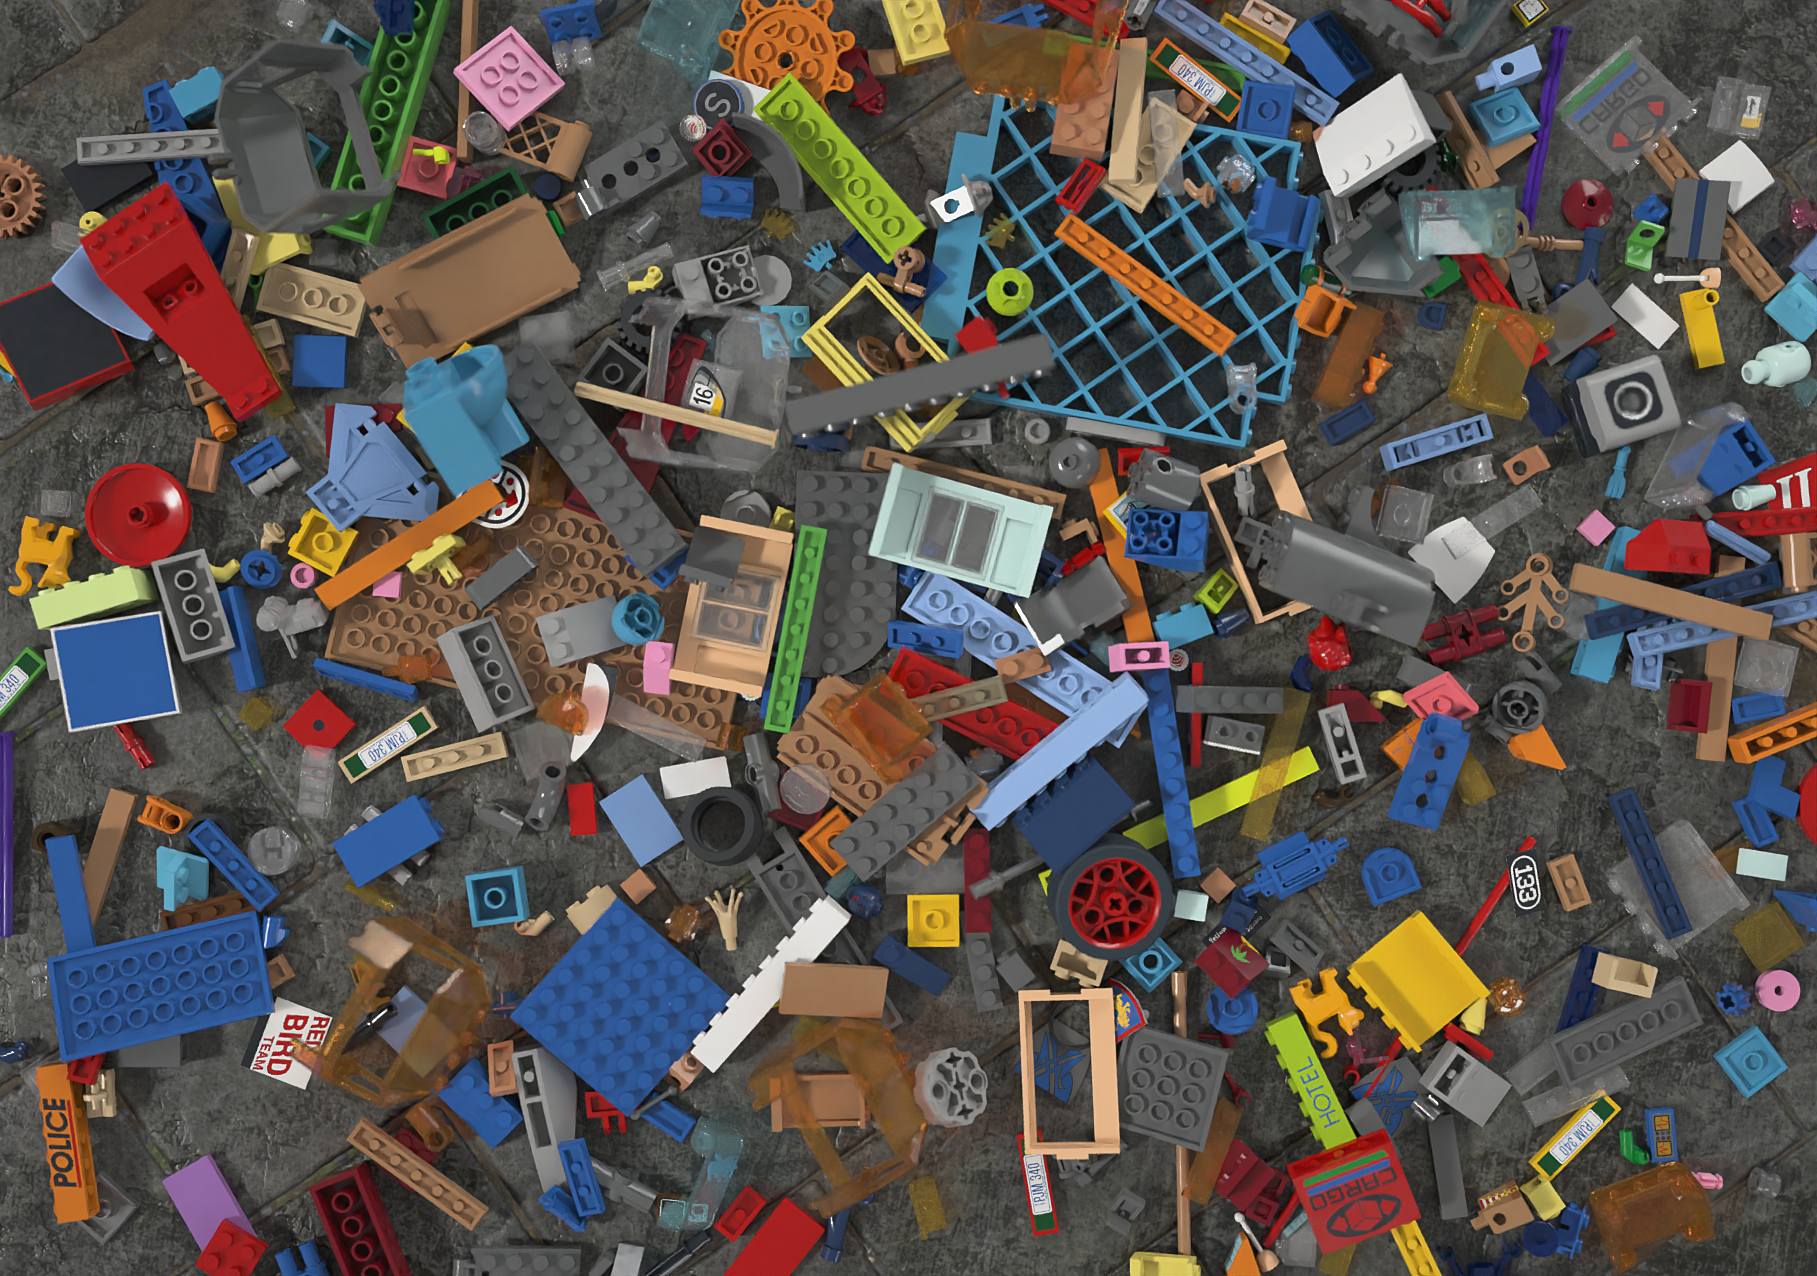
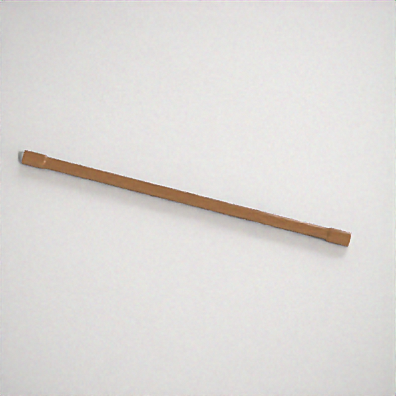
M1172 971L1174 1035L1187 1038V971ZM1176 1145L1178 1255L1191 1256L1189 1148Z

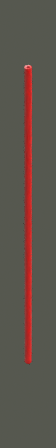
M1528 836L1518 852L1533 849L1537 840ZM1508 867L1454 948V951L1460 958L1510 884ZM1400 1032L1375 1070L1385 1064L1386 1066L1362 1098L1366 1097L1368 1099L1388 1064L1394 1061L1403 1047V1044L1398 1039L1401 1036ZM1295 1190L1261 1242L1266 1248L1270 1249L1300 1204L1301 1200L1297 1190Z

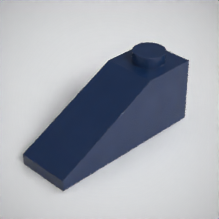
M889 931L873 952L875 959L936 997L951 977L948 972L912 947H908L905 942Z

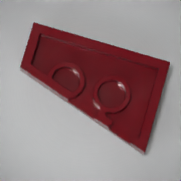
M403 404L362 405L371 406L376 411L377 415L372 420L377 426L385 422L394 434L404 430V424L396 418L403 409ZM325 406L327 458H330L335 406ZM364 426L359 429L363 436L368 433Z

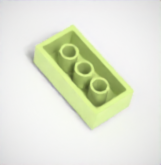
M122 566L113 569L114 574L105 576V573L89 576V581L84 583L73 581L64 584V589L55 591L52 588L38 592V597L30 599L38 629L82 624L158 601L159 597L151 571L141 570L140 567L130 568V566Z

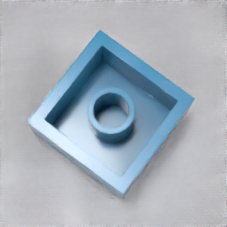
M523 865L472 872L465 876L472 928L523 921L530 917Z

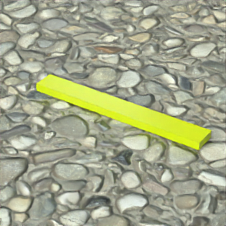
M1309 746L1189 800L1194 828L1320 770ZM1161 813L1123 831L1122 834L1138 841L1146 849H1150L1168 840L1165 815Z

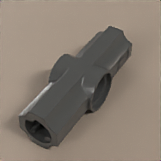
M757 733L744 737L743 741L748 760L745 774L748 784L754 788L759 813H769L782 809L776 783L779 779V768L777 763L771 760L766 733Z
M590 1156L599 1188L603 1190L602 1193L610 1200L618 1203L625 1202L647 1214L658 1192L636 1181L630 1172L622 1168H612Z

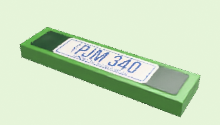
M27 646L0 677V720L47 667L46 659L31 646Z

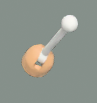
M1706 268L1699 276H1664L1658 273L1654 276V281L1658 284L1664 281H1699L1705 288H1718L1721 281L1720 268Z
M1237 1212L1234 1216L1235 1220L1241 1223L1258 1250L1256 1258L1258 1267L1263 1273L1273 1269L1279 1264L1277 1256L1270 1250L1262 1249L1245 1222L1244 1214Z

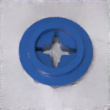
M255 549L247 553L241 561V574L253 587L259 589L271 588L279 582L283 575L281 571L282 564H279L277 555L268 553V550ZM262 561H264V567L268 571H265L263 575L260 576V568L256 566H259L262 563Z

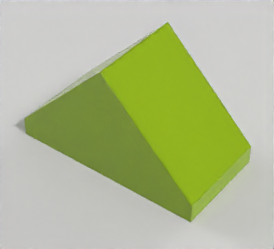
M1220 568L1193 597L1200 604H1203L1209 613L1216 614L1222 609L1239 585Z

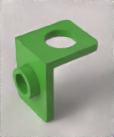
M1641 220L1627 239L1625 264L1649 271L1651 269L1653 247L1665 232V227ZM1650 229L1655 232V235L1645 238L1639 233L1642 230Z

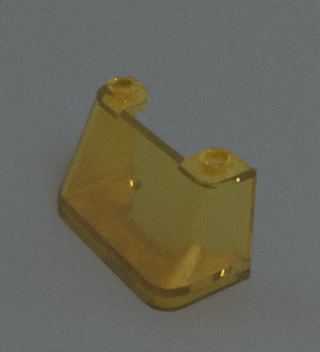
M1480 300L1476 304L1448 388V399L1467 408L1522 421L1523 416L1529 409L1527 396L1522 393L1538 342L1545 343L1553 336L1556 319Z

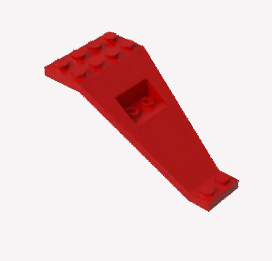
M164 182L79 239L99 279L225 399L237 421L242 423L283 395L198 233L170 184Z

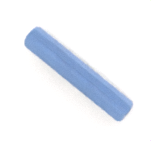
M1712 520L1707 521L1703 526L1707 535L1760 565L1767 563L1771 558L1767 551Z

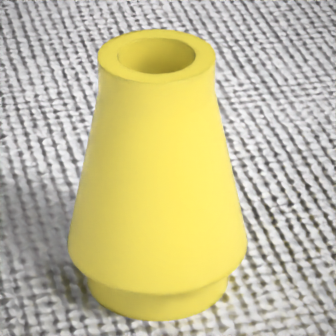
M1478 998L1465 1009L1458 1021L1460 1022L1459 1029L1474 1035H1480L1481 1030H1484L1487 999L1482 1000Z

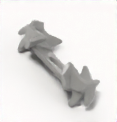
M962 174L964 186L941 197L937 192L928 190L923 203L924 206L921 208L917 218L927 229L938 231L940 222L944 224L973 211L977 218L992 201V188L984 181H969ZM951 198L956 201L959 200L960 203L954 214H950L946 210V202Z

